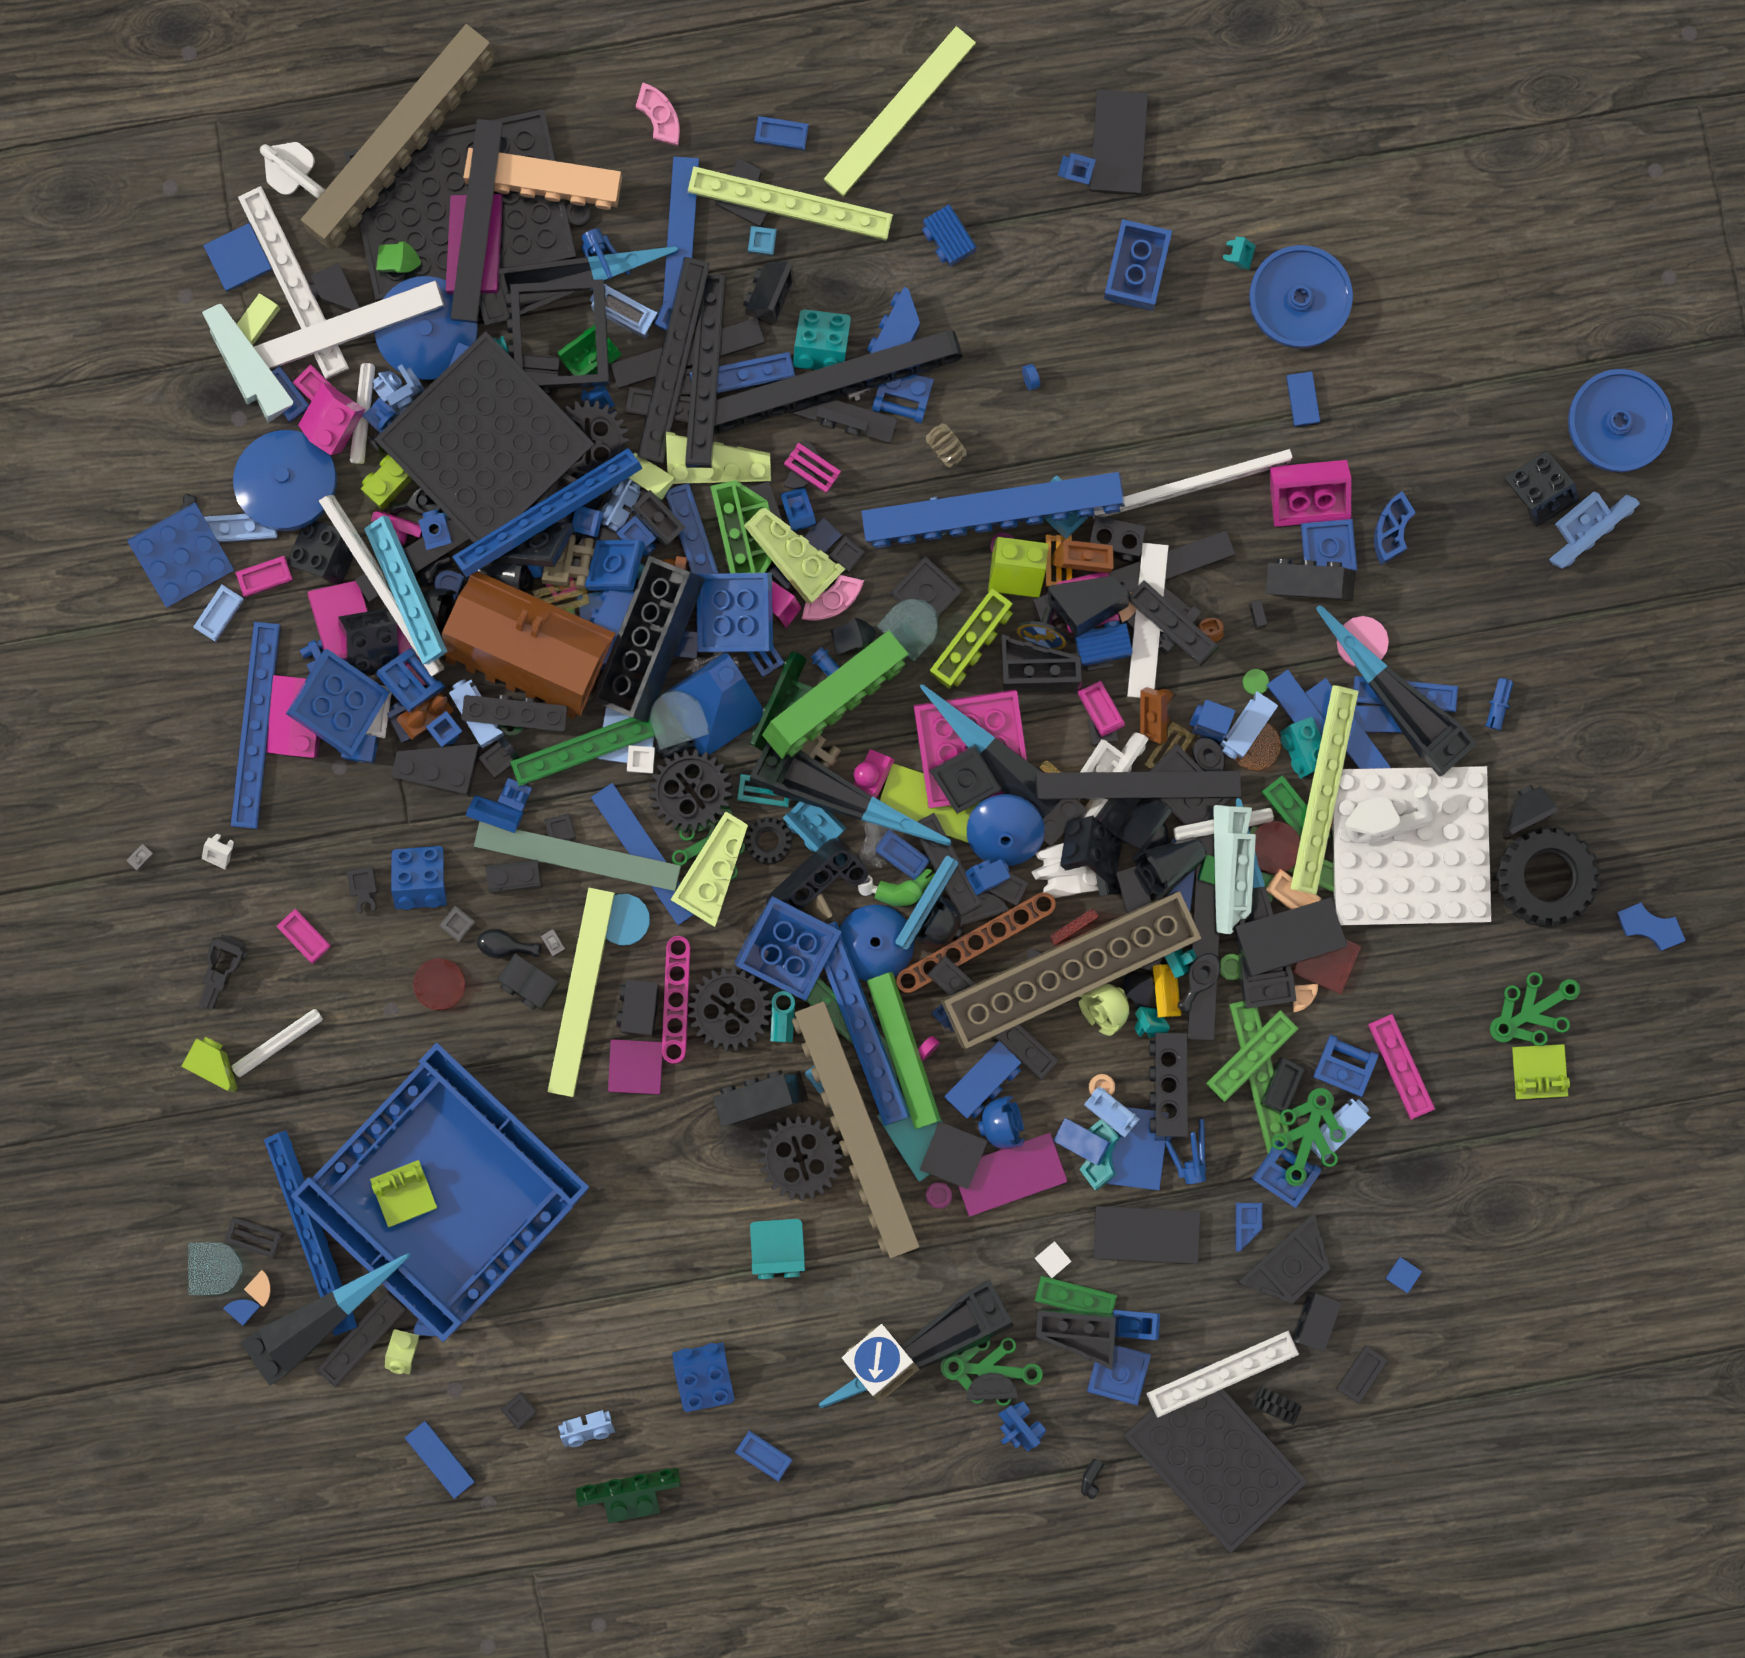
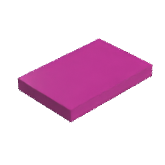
M356 581L308 591L307 594L323 649H329L345 661H347L346 638L339 627L338 616L367 612L361 589Z

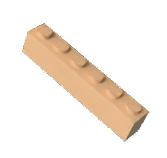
M468 148L463 177L466 184L469 182L473 148ZM499 153L494 191L502 194H509L510 191L520 192L519 195L528 198L540 195L545 196L546 200L554 202L565 199L570 200L571 204L579 206L591 203L596 204L595 207L610 210L611 207L617 208L622 175L620 171Z

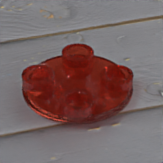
M1277 821L1268 822L1260 826L1253 833L1256 834L1255 853L1258 866L1262 870L1269 873H1278L1282 869L1281 871L1285 872L1296 864L1300 837L1290 825Z
M435 958L425 962L418 968L413 979V991L416 998L422 1005L432 1010H446L453 1007L461 999L465 989L463 973L456 964L446 959Z

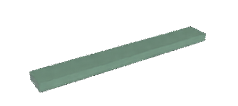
M480 821L474 847L672 891L677 889L681 871L680 865L516 830L515 833Z

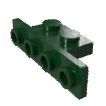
M791 651L789 657L785 660L780 678L775 683L771 698L763 709V716L758 727L753 731L750 744L760 751H763L767 743L762 734L769 723L813 689L811 686L797 682L807 660L798 652Z
M666 1468L654 1473L637 1474L629 1478L612 1479L595 1485H584L583 1487L576 1488L577 1506L582 1507L604 1502L608 1523L660 1513V1507L656 1491L681 1486L679 1469Z

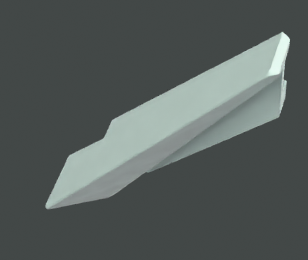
M222 304L203 311L202 314L211 329L210 333L247 405L257 400L267 422L273 421L293 405V400Z
M1214 806L1216 931L1219 933L1231 934L1233 932L1232 928L1239 920L1245 919L1251 913L1256 834L1247 833L1252 812L1251 807Z

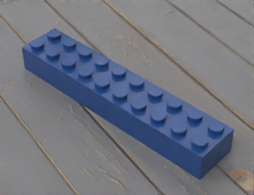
M1119 472L863 510L861 512L866 542L875 548L890 547V542L898 541V543L903 545L916 543V538L924 537L926 541L942 539L941 534L949 533L952 537L967 535V530L975 529L977 533L993 531L992 526L1001 525L1003 529L1017 528L1019 522H1026L1028 525L1043 524V519L1052 517V520L1057 522L1069 520V515L1078 514L1080 518L1095 516L1094 511L1104 510L1105 514L1121 512L1120 507L1126 506L1122 478Z

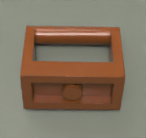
M1063 540L1053 553L1051 564L1060 568L1111 573L1113 570V545Z

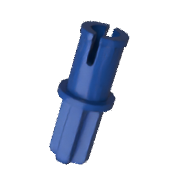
M1499 678L1493 701L1489 702L1491 708L1485 727L1501 731L1506 709L1510 708L1508 701L1513 681Z

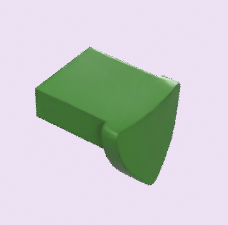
M404 241L399 242V244L379 245L377 271L383 273L410 272L421 264L416 251Z

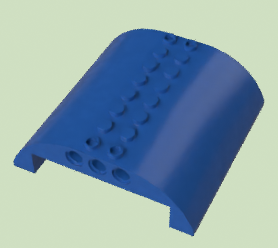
M436 1042L418 1061L420 1065L316 1175L313 1178L308 1177L290 1197L369 1272L410 1253V1257L382 1284L444 1342L496 1292L583 1197L589 1186ZM419 1160L437 1209L388 1228L376 1194L372 1189L370 1179Z

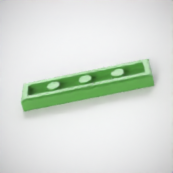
M1280 1010L1206 1084L1225 1102L1298 1030V1027Z

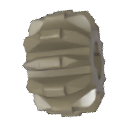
M942 423L934 427L926 435V442L946 467L951 468L959 464L967 456L966 449L946 424Z

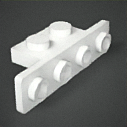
M1134 732L1121 752L1107 741L1101 739L1081 772H1130L1131 765L1137 756L1141 755L1145 750L1148 737ZM1090 799L1085 806L1087 810L1079 818L1092 815L1096 817L1108 799Z

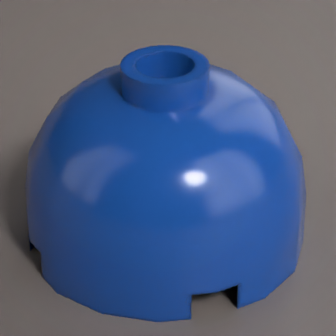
M1012 1096L991 1101L983 1111L982 1121H979L981 1135L986 1136L993 1146L1000 1149L1015 1148L1024 1144V1137L1020 1138L1019 1131L1024 1130L1023 1120L1017 1103L1010 1102L1013 1098Z

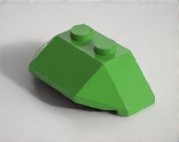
M736 480L711 486L730 573H765L772 560L744 525L760 509L766 508L770 511L768 501Z

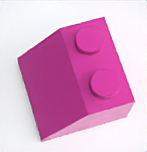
M322 382L298 426L311 443L329 455L342 453L366 409L326 382Z

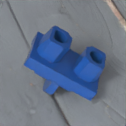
M380 397L362 415L379 433L399 416Z
M1023 1401L1013 1407L1012 1405L998 1414L1005 1423L1000 1429L1006 1435L1000 1441L1003 1445L1010 1441L1015 1448L1022 1445L1028 1452L1041 1443L1039 1440L1045 1434L1046 1429L1038 1421L1034 1422L1030 1427L1027 1426L1023 1418L1031 1412Z

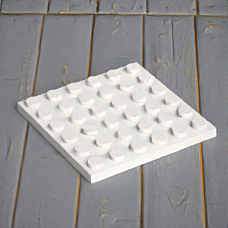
M1487 766L1452 767L1441 777L1432 768L1342 769L1332 817L1334 907L1340 925L1491 922ZM1424 785L1429 788L1433 810V821L1429 825L1369 844L1355 843L1348 838L1345 822L1360 802L1376 797L1388 798L1400 817L1420 811L1419 799L1414 796V792L1419 786Z

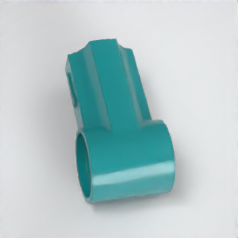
M787 991L776 993L772 999L770 1041L793 1042L794 1025L792 1019H794L796 1002L793 994ZM781 995H786L791 1000V1006L787 1010H781L776 1005V1000Z

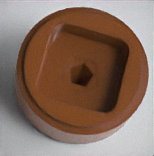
M1206 618L1198 625V628L1214 642L1221 640L1224 636V626L1219 619Z

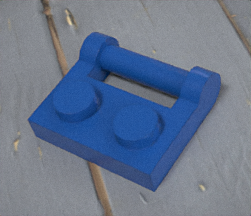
M915 374L879 385L872 411L880 413V410L915 419L914 422L922 424L934 379ZM884 395H889L919 403L917 409L887 402L883 399Z
M413 648L406 650L380 668L376 674L409 713L431 697L441 693L445 688L441 680L437 681L434 676L429 674L426 667L416 657L417 653ZM409 663V665L429 686L427 689H425V687L411 673V671L405 666V664Z
M1330 1034L1313 1078L1362 1097L1379 1054L1373 1051L1369 1053L1337 1040L1338 1037ZM1333 1049L1366 1062L1364 1069L1332 1057Z
M1277 1140L1275 1142L1276 1146L1282 1147L1284 1145V1143L1280 1140ZM1272 1146L1269 1154L1252 1179L1296 1208L1319 1176L1321 1168L1306 1162L1304 1167L1307 1174L1305 1182L1300 1186H1291L1285 1180L1286 1169L1275 1162L1280 1156L1294 1165L1297 1155L1287 1148L1276 1150ZM1291 1174V1176H1292V1178H1293L1294 1180H1299L1298 1177H1296L1295 1175Z

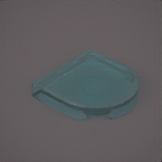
M908 599L895 605L877 627L883 633L889 630L908 652V657L916 661L938 634L937 613L931 605L923 600Z
M680 690L666 692L652 706L650 720L660 749L710 733L701 705L697 699Z
M218 1242L188 1243V1295H219L228 1292L237 1284L241 1277L242 1264L239 1256L230 1246Z

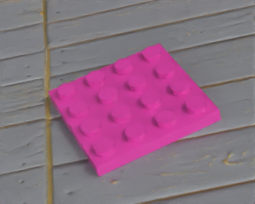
M1017 690L945 700L1027 761ZM932 702L913 705L928 807L934 808L951 805L930 772V769L968 747ZM1000 790V791H998V792L992 794L991 796H989V797H987V798H990V797L996 796V795H1002V794H1004V792H1003L1002 790Z

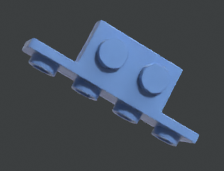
M402 364L398 366V369L407 384L386 396V399L396 413L400 410L403 412L425 390L411 368L406 370Z
M1591 493L1555 523L1568 544L1549 559L1550 562L1559 568L1571 565L1579 554L1592 548L1595 541L1603 534L1611 532L1615 524L1621 519L1630 516L1640 504L1636 498L1625 495L1609 509L1599 493Z

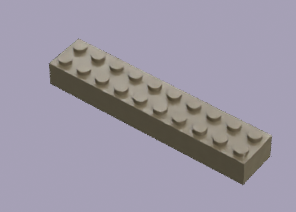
M465 24L301 218V222L309 234L329 250L334 246L338 247L344 241L347 230L350 227L354 228L361 221L363 211L367 207L371 208L377 202L379 192L383 188L387 189L394 182L395 173L400 168L404 169L410 163L412 153L416 149L420 150L428 141V134L433 129L437 130L445 120L444 115L449 110L453 111L459 105L461 95L466 90L470 91L477 83V76L482 71L486 72L492 66L494 54L489 41Z
M1174 891L1160 900L1148 903L940 1001L961 1047L967 1049L1202 938L1181 892Z
M823 1001L795 1012L796 1018L792 1019L797 1034L802 1033L806 1041L801 1045L806 1058L812 1057L815 1067L811 1068L816 1083L821 1082L825 1090L820 1093L825 1107L831 1106L834 1116L830 1117L835 1132L841 1131L844 1140L839 1143L844 1156L850 1155L853 1162L849 1169L854 1181L860 1180L863 1189L858 1192L863 1205L869 1204L872 1211L868 1215L873 1230L879 1229L882 1238H879L877 1241L882 1254L888 1253L891 1259L919 1248L915 1232L825 1002Z

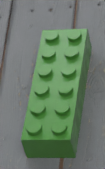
M888 630L774 718L762 734L763 737L782 759L788 754L791 757L803 748V745L808 741L807 739L811 742L823 733L822 730L827 724L832 726L842 718V714L847 711V708L849 711H852L862 702L861 700L867 694L871 696L879 690L886 678L890 681L901 672L900 669L906 665L904 660L908 656V652Z

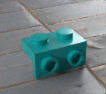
M1309 717L1279 732L1282 746L1288 751L1291 757L1292 768L1299 775L1300 779L1315 772L1322 739L1313 717Z

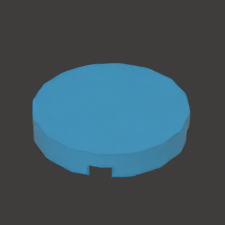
M629 894L615 895L606 938L611 943L620 946L639 942L647 934L650 925V916L646 905L638 897Z

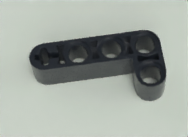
M839 838L830 839L768 895L766 905L773 896L799 910H803L837 877L841 876L849 884L857 886L866 881L868 870L859 855Z

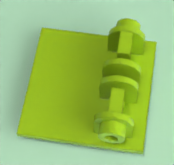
M1564 1044L1512 1047L1516 1099L1568 1096L1570 1081L1566 1073Z
M419 1160L370 1179L372 1189L376 1194L388 1228L437 1209Z

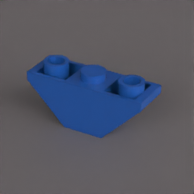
M904 287L901 293H895L890 306H893V309L889 316L884 315L879 325V328L882 329L879 337H873L867 351L870 354L914 341L920 329V321L908 288Z

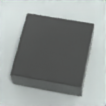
M454 906L439 926L458 942H461L476 922L458 907Z

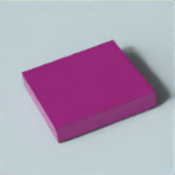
M611 1040L608 1092L660 1095L663 1056L662 1042Z

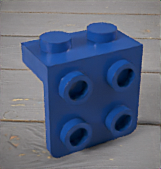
M441 846L395 849L392 851L391 891L395 910L447 906V895L444 885V851Z
M724 1342L717 1344L709 1343L692 1349L685 1348L672 1353L675 1376L684 1411L690 1412L734 1402Z

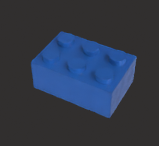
M1122 219L1103 300L1150 311L1154 310L1172 234L1171 230Z

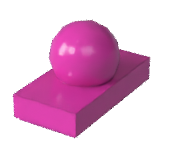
M380 510L373 512L371 518L373 522L381 516H389L401 546L407 541V533L416 537L423 536L418 523Z
M870 749L865 761L858 764L854 770L855 782L853 785L877 799L894 759Z

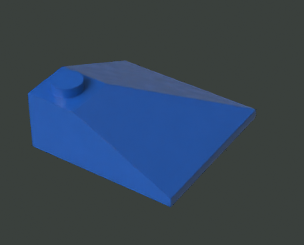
M726 652L661 694L686 734L694 738V746L701 756L705 752H708L709 755L758 723L763 716L761 704Z
M772 896L746 938L734 963L737 967L806 1001L842 931Z

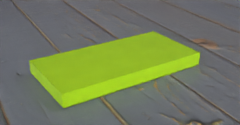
M893 764L889 771L880 798L881 802L916 822L935 813L946 836L969 843L967 839L969 816L974 808L982 802L980 801L956 814L951 805L929 808L924 774Z

